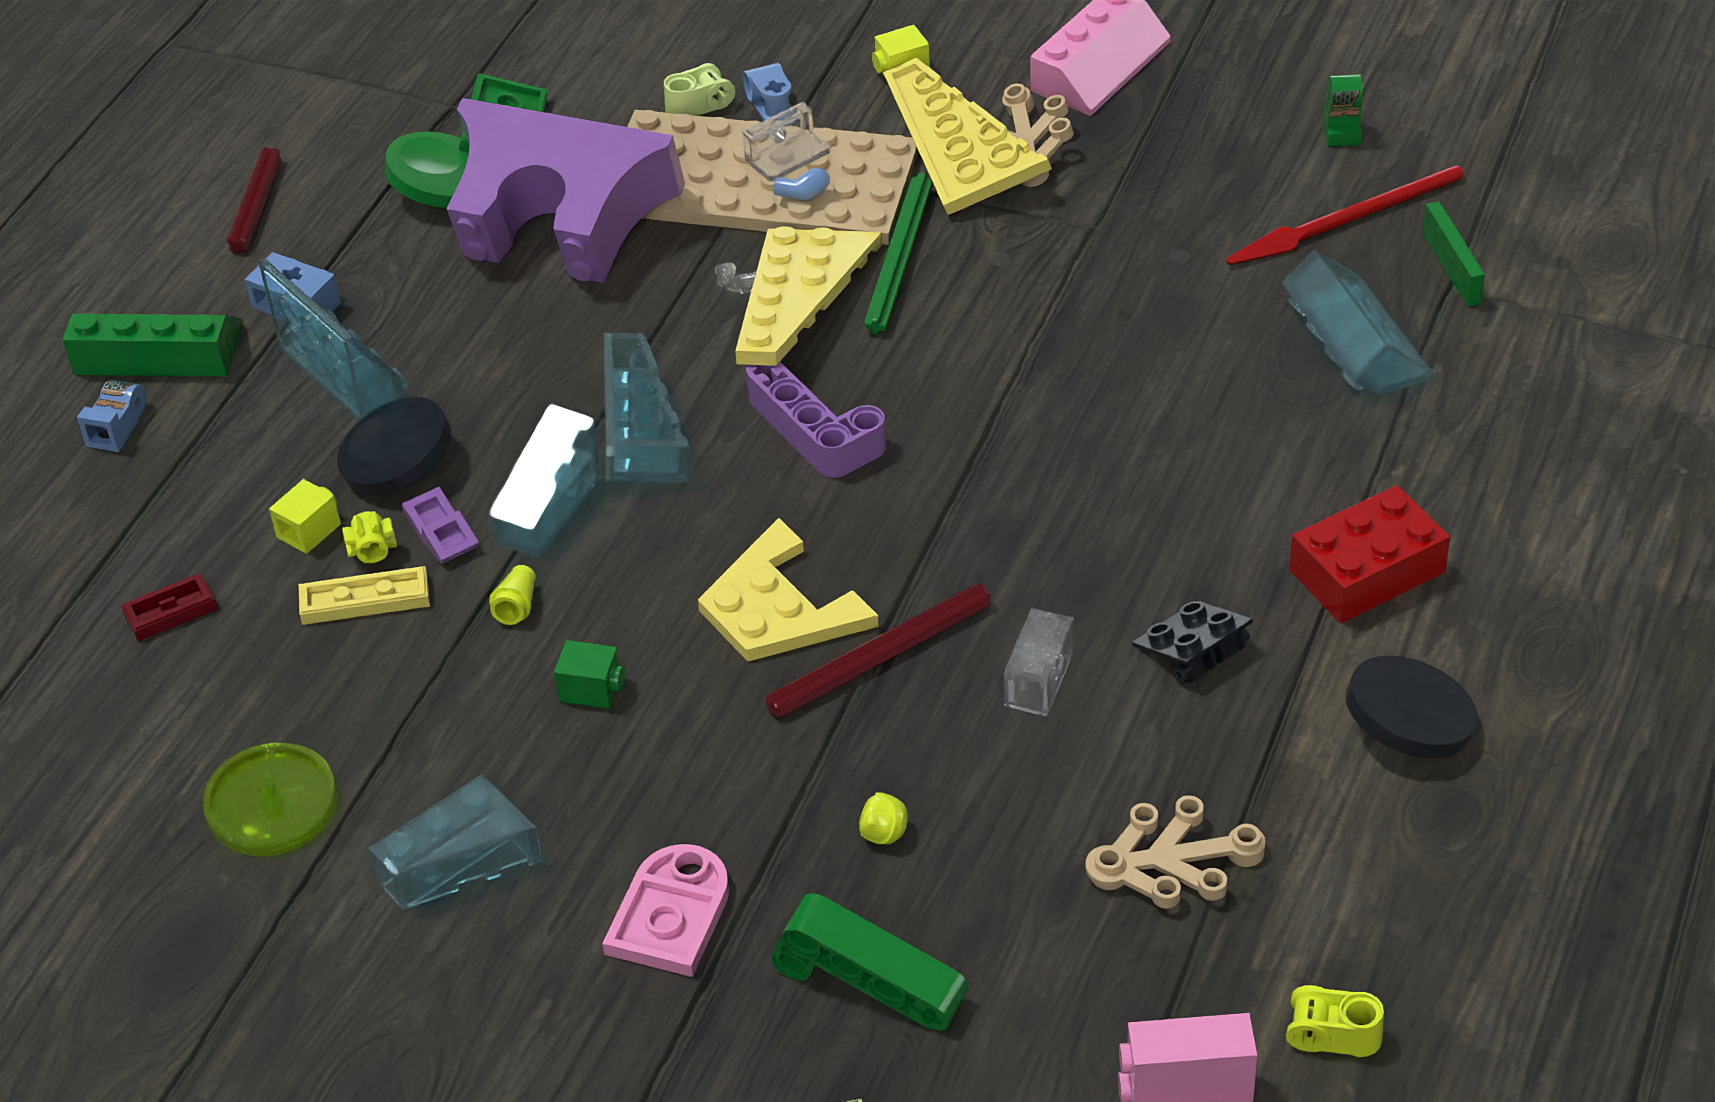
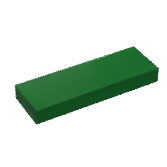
M1439 201L1426 204L1423 236L1466 306L1480 305L1485 273Z

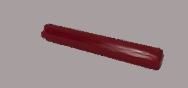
M268 147L263 148L258 157L227 238L229 250L233 253L236 251L244 253L249 248L282 160L279 156L280 151L275 147L272 149Z

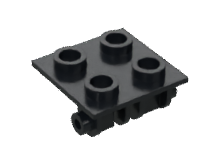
M1196 600L1183 605L1178 613L1164 622L1150 626L1147 629V633L1134 640L1132 644L1135 647L1174 660L1176 667L1172 669L1176 680L1180 683L1185 681L1192 683L1198 677L1205 674L1207 669L1212 670L1217 666V663L1224 662L1227 658L1246 647V641L1250 639V635L1245 627L1253 623L1252 618Z

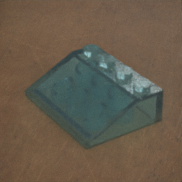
M266 258L258 261L280 349L358 421L386 403L405 398L404 389H406V382L398 369H391L387 366L375 349H368L361 343L359 337L352 329L347 330L339 323L331 310L325 311Z

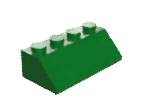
M72 314L62 341L73 375L227 377L243 322L242 318L227 315Z

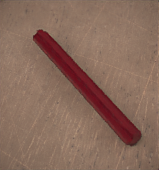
M975 584L769 693L765 697L769 712L775 718H780L985 609L991 604L988 590L982 584Z

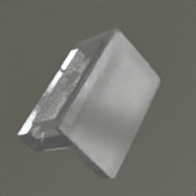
M804 102L742 131L745 162L769 182H774L777 177H784L830 153V146L813 132L812 108Z

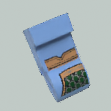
M109 380L104 384L100 397L92 408L84 407L77 416L86 447L114 452L120 451L144 411L146 391L142 385ZM107 429L109 438L100 437V434Z

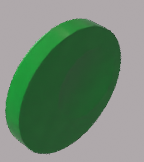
M439 132L410 133L397 138L389 145L384 162V173L389 183L404 196L425 205L447 208L464 173L469 152L459 150L461 138Z

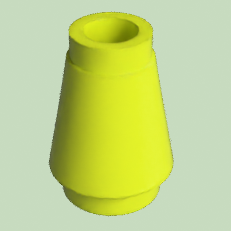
M525 565L515 566L490 595V610L493 617L499 622L514 625L527 618L530 614L536 580L535 572L530 567Z

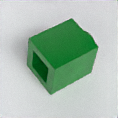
M566 640L554 670L559 702L610 709L615 693L621 692L625 683V667L620 666L617 647Z

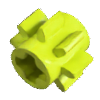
M375 511L362 512L353 516L351 527H344L342 529L348 556L357 555L364 563H376L385 559L388 554V548L397 546L391 518L382 520L381 516Z

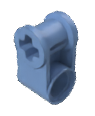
M774 63L743 71L742 80L748 100L753 103L762 121L764 123L784 125L790 123L794 118V111L789 103L792 86L785 76L781 65Z

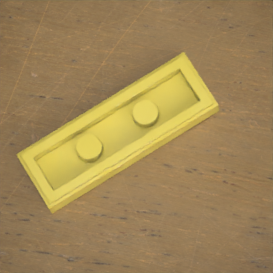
M426 566L299 584V612L302 625L430 607Z

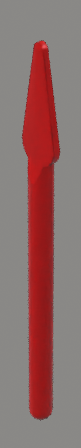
M1458 165L1452 166L1295 228L1279 227L1229 256L1226 262L1229 265L1291 252L1301 241L1463 178L1464 170Z

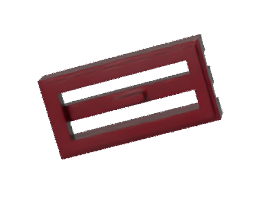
M201 573L121 604L123 614L126 620H128L137 641L218 609L216 600Z

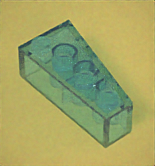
M604 333L605 481L687 482L690 446L686 436H682L680 421L676 411H672L668 401V391L665 384L660 381L658 367L645 334Z

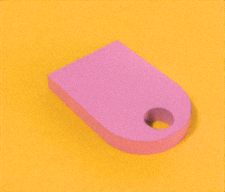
M689 844L668 846L651 854L637 870L602 943L604 955L693 977L728 900L729 885L727 872L719 857L708 849ZM687 864H697L702 867L698 872L690 875L682 874L678 871Z

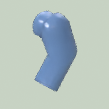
M813 168L796 180L777 177L774 182V195L804 201L811 200L828 187L830 176L824 169Z

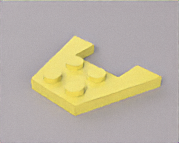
M780 518L698 599L699 612L747 661L879 627L878 614L853 590L817 610L775 568L804 552L803 541Z

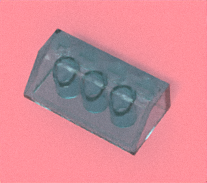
M1313 249L1282 282L1291 295L1288 299L1291 306L1307 317L1309 320L1306 323L1307 328L1317 338L1326 343L1325 353L1335 363L1344 368L1345 371L1342 373V376L1354 389L1360 391L1362 388H1365L1378 396L1428 381L1435 375L1358 274Z

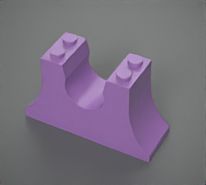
M465 98L461 99L457 108L470 147L464 173L447 207V212L463 255L472 260H486L499 263L513 246L517 231L526 221L541 214L556 213L553 230L568 276L580 281L590 280L604 283L621 244L632 228L653 208L671 198L680 196L685 186L673 135Z

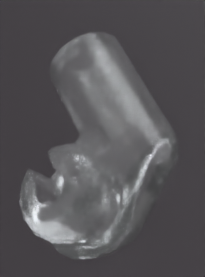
M734 263L719 264L715 267V273L717 274L715 281L720 288L743 294L749 293L752 290L757 271L736 275Z

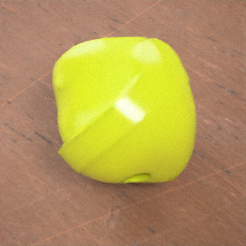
M875 793L865 803L859 820L861 836L876 844L894 843L906 830L908 822L907 808L904 803L892 795Z

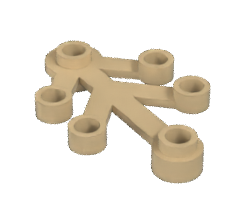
M1012 84L1005 89L1002 102L1007 114L1013 117L1016 133L1008 132L1017 139L1022 138L1026 141L1030 149L1036 154L1041 153L1049 159L1062 143L1068 141L1074 134L1070 120L1062 118L1068 113L1065 98L1062 95H1053L1047 98L1044 102L1046 112L1031 128L1028 113L1033 109L1034 101L1030 90L1022 84ZM1049 130L1051 136L1036 151L1035 145ZM1049 171L1022 182V184L1027 187L1038 186L1047 180Z
M1183 796L1176 802L1175 817L1150 849L1133 852L1143 836L1153 833L1158 827L1157 809L1151 804L1140 803L1131 809L1130 824L1113 845H1103L1093 849L1086 858L1085 868L1088 877L1097 887L1104 890H1114L1126 885L1152 898L1154 904L1160 908H1173L1179 903L1181 894L1179 881L1197 890L1204 899L1216 901L1223 898L1226 894V874L1217 868H1208L1201 871L1187 864V862L1228 856L1238 866H1255L1264 857L1265 837L1256 826L1241 824L1233 829L1229 836L1179 844L1192 827L1198 826L1202 822L1204 809L1203 803L1199 798ZM1191 809L1194 810L1195 813L1188 814L1183 811ZM1140 817H1147V818H1149L1150 820H1149V821H1140V820H1138V818H1140ZM1154 868L1168 876L1153 879L1139 870ZM1215 882L1218 883L1219 886L1210 887L1206 885V883ZM1170 890L1173 893L1165 895L1160 893L1159 891Z

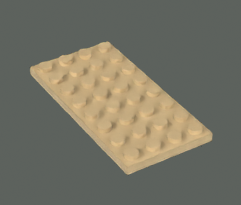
M634 110L627 126L629 128L673 135L685 181V186L680 196L659 204L642 217L643 219L767 232L768 229H776L782 226L801 230H814L825 227L833 231L880 232L882 244L885 245L890 244L919 154L913 137H904L902 135L893 136L864 131L853 132L830 128L803 127L793 124L784 125L725 119L723 117L694 116L684 113L674 114L652 110ZM813 168L824 169L830 176L828 187L811 200L804 201L774 195V182L777 177L796 180Z

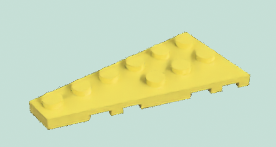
M914 58L883 72L947 215L965 209L970 205L1052 170L1048 158L1041 153L1036 154L1032 151L1026 141L1022 138L1017 139L1010 134L1004 124L975 102L970 103L963 97L962 92L955 87L951 88L945 84L940 75L919 59Z
M788 226L768 229L735 350L736 364L777 366L798 342L797 334L803 328H810L813 325L815 314L819 309L826 310L851 281L850 274L856 268L862 269L868 262L867 255L870 251L876 252L882 246L881 233L833 231L825 227L814 230L794 229Z

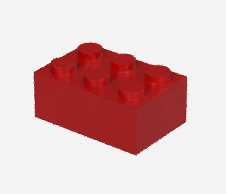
M1395 485L1292 534L1289 571L1341 624L1445 573L1450 536L1398 485Z

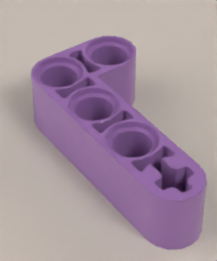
M781 362L777 366H746L748 395L751 405L820 474L830 478L841 477L884 454L886 450L885 416L881 409L871 405H862L836 417Z

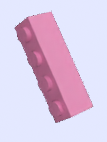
M1093 0L1030 56V91L1046 98L1053 95H1062L1068 107L1091 116L1171 42V36L1145 0Z

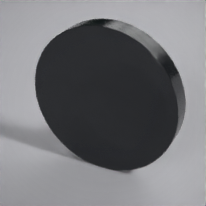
M407 397L386 403L363 417L348 432L338 451V469L349 486L359 493L381 495L400 490L427 474L442 458L451 439L450 422L440 406L427 398Z
M1402 656L1370 658L1357 666L1346 689L1347 707L1359 726L1382 744L1408 755L1423 758H1443L1457 754L1466 747L1477 725L1476 707L1464 688L1441 670L1415 659Z

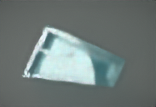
M552 404L549 405L491 510L490 523L492 524L496 544L539 558L600 481L602 474L593 418Z
M482 774L368 848L377 883L403 910L459 891L458 885L482 876H486L487 881L500 877V870L525 861L528 862L529 866L543 862L536 826Z

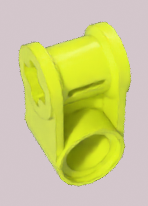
M1314 985L1301 986L1292 992L1290 1002L1294 1009L1293 1022L1288 1025L1286 1030V1039L1291 1046L1307 1052L1323 1051L1348 1054L1356 1057H1367L1375 1054L1380 1049L1383 1039L1384 1010L1382 1003L1374 995L1366 992L1324 989ZM1310 1000L1314 1001V1007L1309 1006ZM1308 1030L1313 1031L1311 1037L1307 1036Z

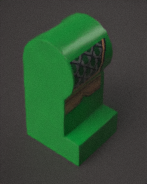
M1360 74L1332 75L1328 77L1322 120L1327 147L1361 145L1362 131L1360 126L1363 85Z

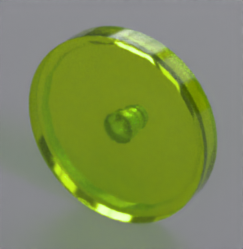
M292 743L257 745L232 756L211 776L203 795V810L213 836L228 849L250 856L282 854L308 843L326 827L334 814L337 803V789L332 771L327 762L313 750Z

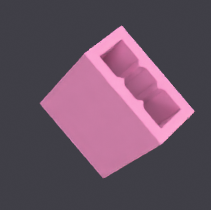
M1250 1013L1128 1022L1127 1043L1119 1044L1121 1072H1118V1086L1121 1102H1253L1257 1051Z

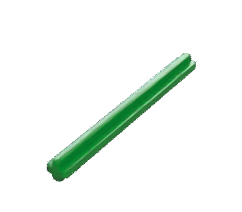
M918 173L917 177L911 178L864 321L865 328L870 329L874 335H878L880 331L887 329L933 182L932 179L926 178L925 173Z

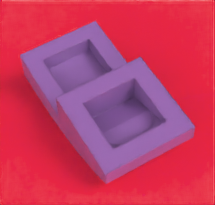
M440 487L402 504L403 513L409 523L441 564L479 547V541L459 510L454 511Z

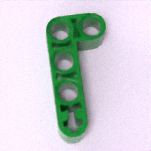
M813 893L806 894L802 898L771 955L773 966L785 977L797 981L807 980L815 966L918 1024L936 1031L948 1028L969 986L967 980L953 968L832 900Z

